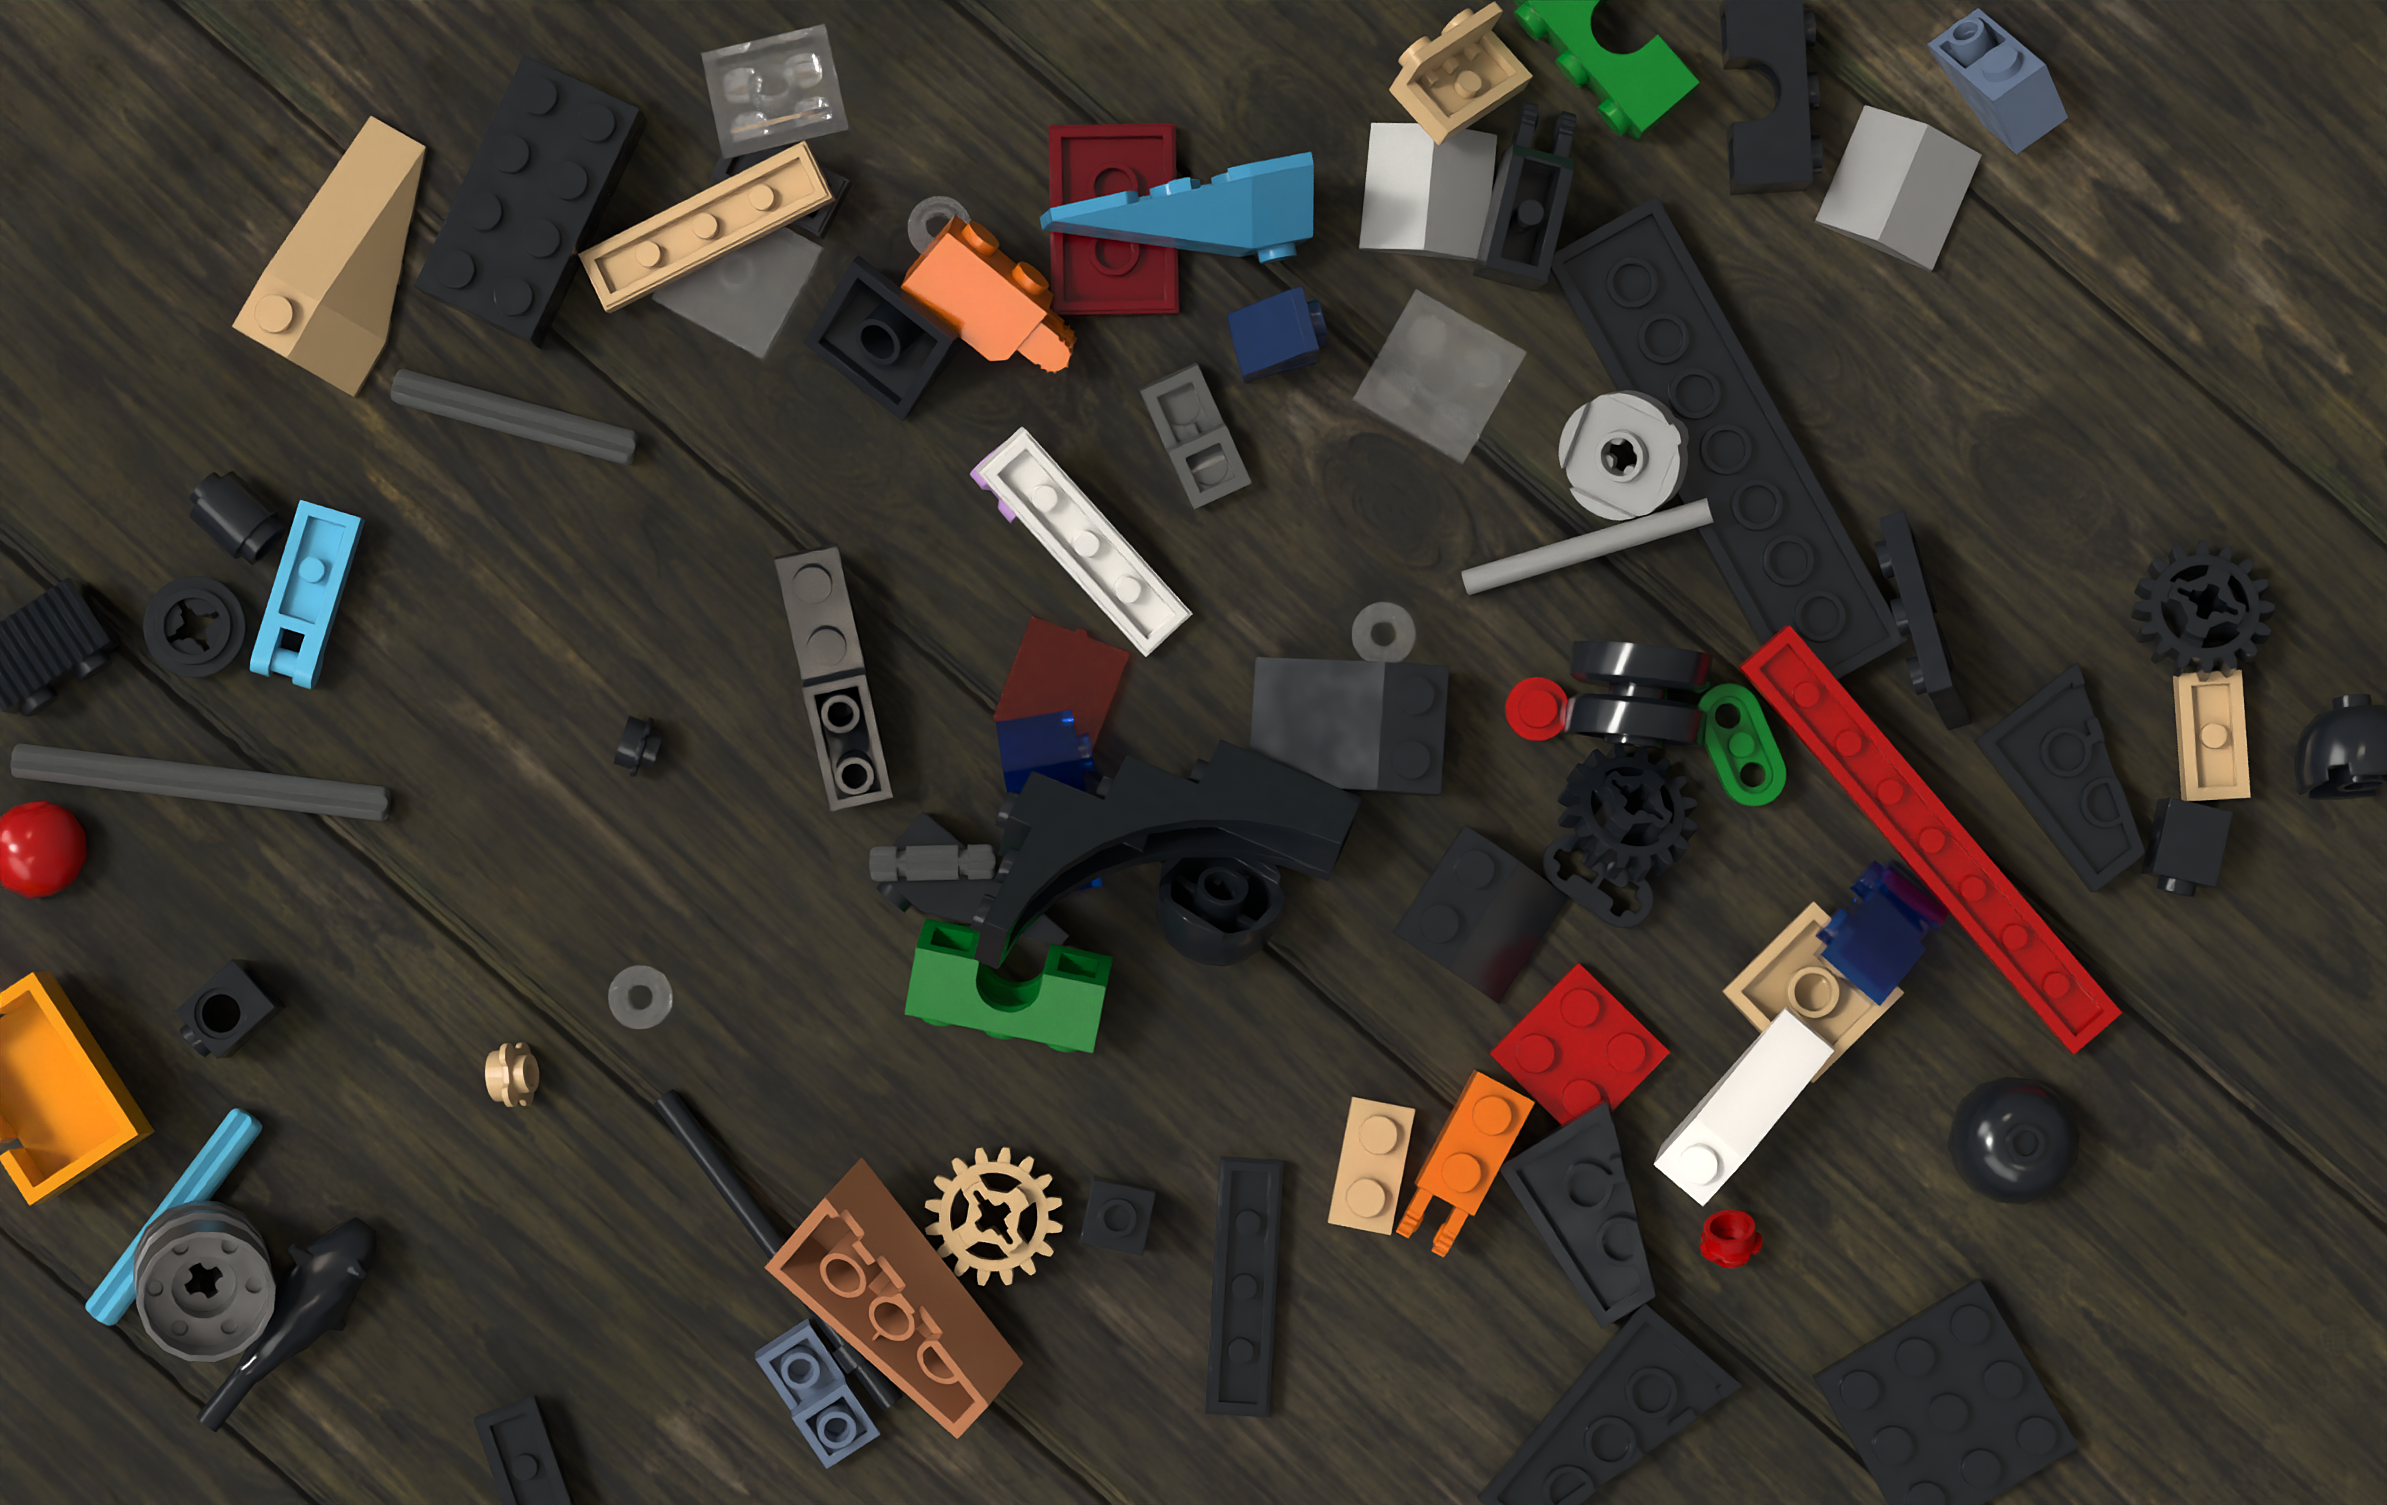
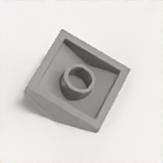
M1865 105L1814 223L1931 272L1982 154L1928 124Z
M1371 123L1359 250L1476 261L1492 197L1497 135L1464 129L1438 146L1419 123Z

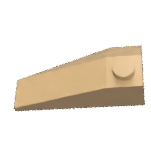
M370 116L262 273L232 327L324 381L357 398L388 344L392 325L390 321L397 285H400L404 267L402 260L408 230L414 218L428 148Z

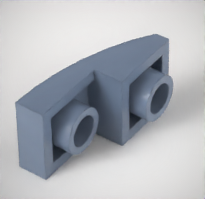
M809 1318L755 1352L756 1361L790 1409L793 1421L826 1469L880 1435L879 1428Z

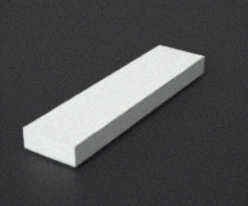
M1023 427L1019 428L975 469L978 475L1145 657L1192 615L1191 611Z

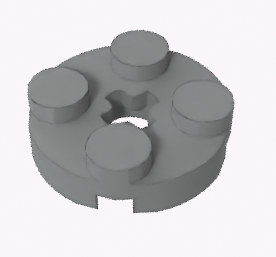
M1625 390L1598 396L1572 414L1560 438L1559 460L1561 469L1566 467L1567 477L1573 487L1569 488L1575 499L1587 510L1611 520L1632 519L1655 512L1675 496L1685 478L1688 466V429L1681 420L1674 417L1670 409L1662 402L1645 393ZM1627 440L1633 445V452L1637 455L1636 465H1628L1623 472L1616 468L1618 458L1610 453L1611 444L1620 445Z

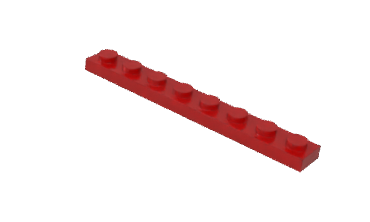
M1785 625L1738 666L1740 671L2069 1053L2075 1055L2122 1014L2120 1009L1790 625Z

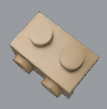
M1495 1L1475 14L1470 8L1465 9L1446 25L1440 37L1434 41H1431L1427 36L1420 38L1402 54L1398 61L1403 68L1389 91L1438 146L1523 91L1533 77L1492 31V28L1503 13V10Z

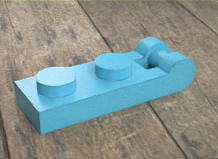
M303 500L299 501L250 661L251 672L267 677L276 672L293 677L292 683L294 685L310 690L315 687L321 673L326 645L365 523L364 519ZM285 629L305 635L299 653L281 648Z

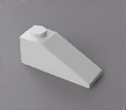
M1786 1006L1662 1143L1654 1165L1700 1205L1704 1206L1746 1160L1831 1056L1835 1047Z

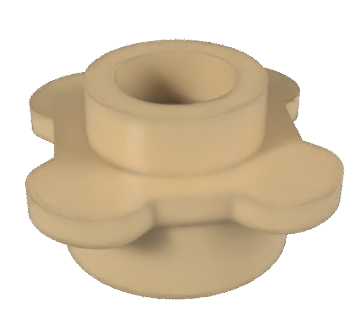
M525 1042L517 1043L515 1048L511 1043H504L501 1045L500 1050L492 1051L486 1060L485 1080L488 1092L494 1101H504L507 1107L516 1106L518 1101L522 1106L531 1105L534 1092L539 1084L538 1064Z

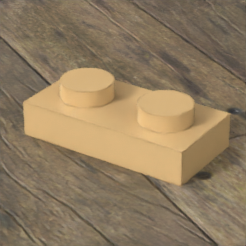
M2235 670L2233 675L2228 678L2220 671L2211 672L2206 682H2199L2196 673H2182L2179 678L2173 676L2181 799L2193 802L2250 798L2242 670Z
M1352 1096L1328 1223L1391 1235L1415 1114L1414 1108Z

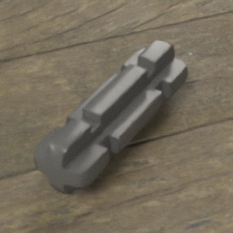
M989 844L968 845V849L959 850V845L906 846V851H898L897 846L874 847L871 849L869 856L870 876L872 880L877 882L898 881L899 876H907V881L960 880V875H968L969 880L992 879L996 874V850Z

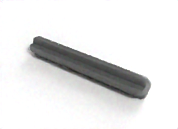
M406 369L398 370L391 387V399L397 404L624 465L632 463L638 448L639 435L633 430Z

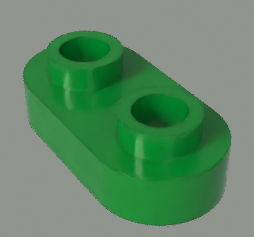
M1720 684L1711 688L1703 694L1697 706L1707 712L1704 746L1724 792L1735 803L1747 807H1757L1773 801L1781 793L1785 785L1786 767L1756 697L1748 689L1737 684ZM1720 705H1730L1737 711L1738 720L1734 727L1726 729L1719 726L1716 722L1715 712ZM1747 763H1754L1762 770L1763 779L1757 787H1748L1741 780V769Z

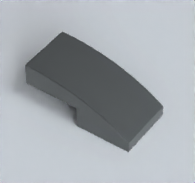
M1196 362L1138 388L1193 509L1199 508L1252 483Z

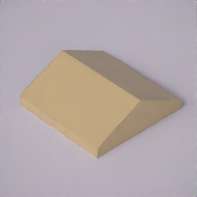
M1814 901L1722 990L1724 995L1760 1034L1787 1006L1835 1047L1831 1056L1810 1080L1811 1083H1814L1904 994Z

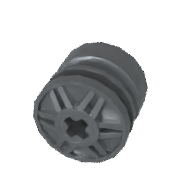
M190 1201L167 1209L146 1227L134 1251L133 1280L136 1291V1304L146 1333L164 1351L187 1361L216 1362L243 1352L262 1335L274 1312L276 1286L269 1254L262 1234L243 1212L221 1202ZM201 1263L206 1270L212 1269L213 1275L204 1280L199 1273L192 1274L191 1267Z

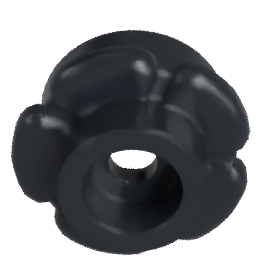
M629 716L613 764L630 769L631 777L637 775L640 766L651 770L653 768L664 734L652 730L654 725V718L649 717L648 721Z

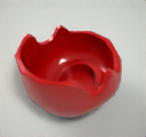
M40 800L14 806L0 817V883L4 889L27 899H40L68 888L77 879L87 859L86 834L71 811L59 804H53L51 801Z

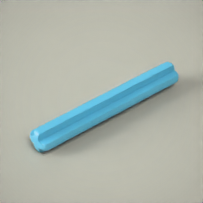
M235 1108L229 1112L87 1301L85 1308L92 1317L108 1326L114 1325L120 1320L136 1298L133 1280L134 1251L146 1227L167 1209L190 1201H209L262 1131V1124L253 1115L241 1108Z

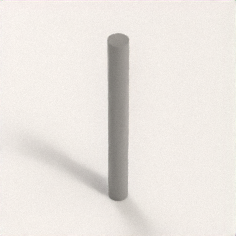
M1705 498L1461 571L1468 595H1472L1714 523L1708 500Z

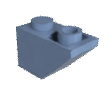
M1979 8L1954 23L1948 30L1927 44L1933 57L1982 125L2016 155L2068 118L2046 64Z

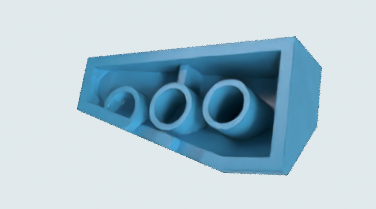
M1307 152L1227 168V173L1212 177L1211 184L1201 185L1199 179L1187 177L1151 188L1149 190L1150 195L1138 197L1137 191H1125L1050 208L1040 217L1042 230L1235 257L1258 253L1260 264L1293 258L1297 256L1295 246H1299L1313 237L1314 163L1312 154Z

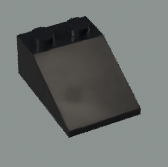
M1256 657L1250 751L1345 791L1438 797L1441 795L1449 666L1378 661Z

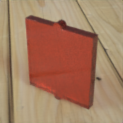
M1031 616L992 720L1035 736V742L1038 745H1045L1048 741L1091 757L1130 653L1088 638L1087 632L1083 628L1073 632Z

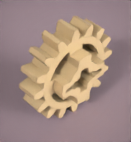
M984 1146L977 1148L975 1152L976 1164L970 1167L959 1156L952 1160V1165L957 1176L952 1180L946 1176L938 1175L934 1180L937 1187L945 1192L943 1198L928 1199L925 1203V1208L939 1213V1221L925 1228L926 1235H942L945 1243L936 1251L938 1255L944 1258L953 1253L959 1259L953 1273L958 1277L966 1272L969 1266L978 1269V1285L983 1286L987 1283L991 1271H999L1005 1285L1013 1283V1268L1020 1265L1029 1275L1034 1274L1037 1268L1032 1255L1038 1252L1051 1257L1055 1251L1053 1246L1044 1239L1046 1233L1063 1231L1064 1224L1051 1219L1049 1216V1211L1063 1205V1199L1058 1196L1046 1197L1044 1189L1053 1180V1176L1051 1173H1047L1035 1178L1030 1173L1035 1158L1031 1155L1026 1157L1019 1166L1011 1163V1147L1007 1146L1002 1148L998 1160L991 1161ZM1003 1173L1018 1179L1022 1183L1010 1191L990 1187L981 1174ZM961 1189L969 1202L966 1222L954 1229L952 1224V1206L958 1191ZM976 1190L980 1192L985 1200L989 1199L994 1206L1000 1205L1003 1202L1009 1206L1011 1212L1004 1220L1008 1227L1007 1233L1013 1241L1008 1238L1004 1231L1000 1232L994 1225L986 1229L980 1225L978 1220L985 1211L981 1205L983 1200ZM1035 1202L1038 1215L1037 1226L1032 1239L1028 1243L1019 1226L1022 1211ZM978 1241L997 1244L1008 1257L986 1258L971 1252L968 1248Z

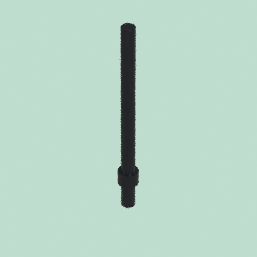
M672 1089L653 1105L769 1260H771L787 1242L786 1238L676 1091ZM801 1301L837 1349L832 1353L834 1358L846 1374L851 1371L855 1373L882 1411H885L903 1397L896 1385Z

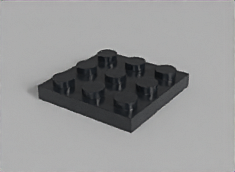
M1974 1279L1812 1375L1888 1505H1981L2079 1447L1979 1279Z

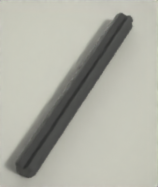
M21 743L15 745L11 756V774L14 777L375 821L387 819L391 804L390 790L381 786Z

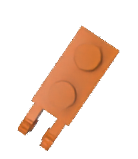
M955 214L908 269L900 288L956 331L965 342L989 361L1008 360L1018 350L1035 365L1040 364V369L1047 370V373L1053 371L1055 374L1056 371L1064 367L1068 368L1070 355L1073 353V346L1076 343L1077 337L1074 336L1075 330L1072 331L1070 325L1066 326L1064 324L1065 321L1050 309L1054 294L1048 290V281L1030 264L1023 261L1016 264L998 249V240L984 226L975 221H970L967 224Z
M1474 1070L1414 1182L1419 1187L1400 1220L1396 1232L1409 1238L1413 1232L1417 1231L1425 1216L1424 1211L1433 1194L1454 1206L1445 1223L1441 1224L1436 1232L1431 1250L1444 1258L1468 1214L1473 1216L1476 1214L1535 1102Z

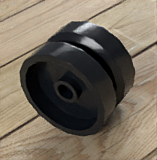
M1574 641L1572 645L1570 676L1580 683L1607 687L1608 694L1579 693L1569 698L1566 704L1564 732L1573 735L1604 739V743L1632 747L1663 748V745L1704 746L1707 712L1697 705L1670 701L1668 698L1669 694H1699L1710 688L1713 655L1686 649L1636 643Z

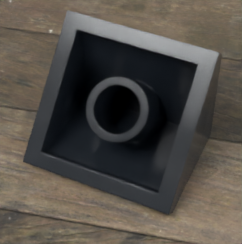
M859 255L851 262L803 343L902 422L909 416L964 346L960 335Z

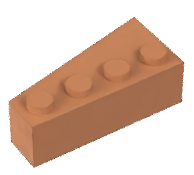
M862 1157L824 1197L764 1267L956 1439L982 1414L1023 1365L1022 1360Z

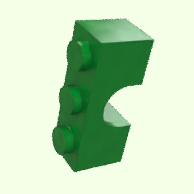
M1512 0L1518 6L1513 15L1520 26L1535 41L1540 40L1543 36L1560 54L1555 59L1559 70L1576 88L1580 89L1584 84L1588 86L1602 102L1596 108L1599 115L1620 137L1628 132L1638 142L1693 95L1700 83L1659 35L1655 36L1640 50L1630 54H1615L1601 47L1592 34L1591 16L1609 0Z
M925 918L915 949L905 1015L920 1017L923 1021L935 1026L958 1025L983 1030L989 1036L998 1039H1013L1017 1037L1046 1043L1050 1048L1061 1052H1075L1078 1050L1089 1053L1094 1052L1113 962L1112 956L1051 944L1045 967L1041 974L1029 981L1012 982L996 975L988 965L974 960L980 933L971 930V927Z

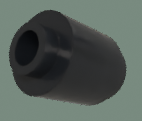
M234 471L222 477L213 472L195 488L189 498L195 505L190 513V518L234 559L243 557L250 565H254L264 558L280 541L286 531V527L277 520L279 512Z

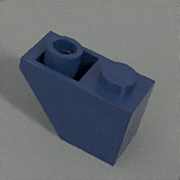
M1302 286L1227 314V325L1243 383L1317 364L1319 347L1326 345L1325 337H1328L1319 301L1317 299L1306 302Z

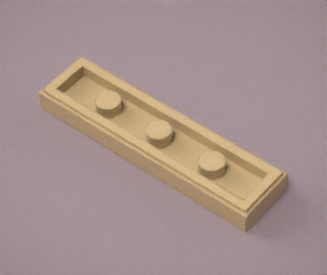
M804 140L578 255L604 310L612 313L836 201L809 143Z

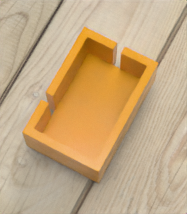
M32 972L0 993V1014H6L0 1018V1145L11 1143L19 1138L24 1148L6 1151L0 1155V1161L29 1206L49 1202L155 1131L52 972Z

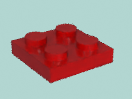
M1576 963L1488 1054L1562 1125L1609 1097L1613 1112L1670 1051L1580 963Z

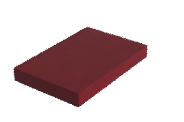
M1175 123L1049 125L1050 208L1125 191H1137L1138 197L1150 195L1149 190L1151 188L1177 180ZM1050 231L1051 293L1054 294L1051 305L1052 311L1059 317L1179 315L1177 248Z

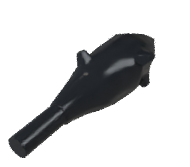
M356 1216L338 1224L305 1246L292 1244L288 1248L287 1252L293 1263L276 1285L274 1312L262 1335L247 1347L235 1369L196 1416L201 1423L217 1433L256 1382L261 1381L289 1358L306 1350L328 1329L343 1331L347 1324L343 1317L353 1303L374 1262L377 1246L375 1229Z

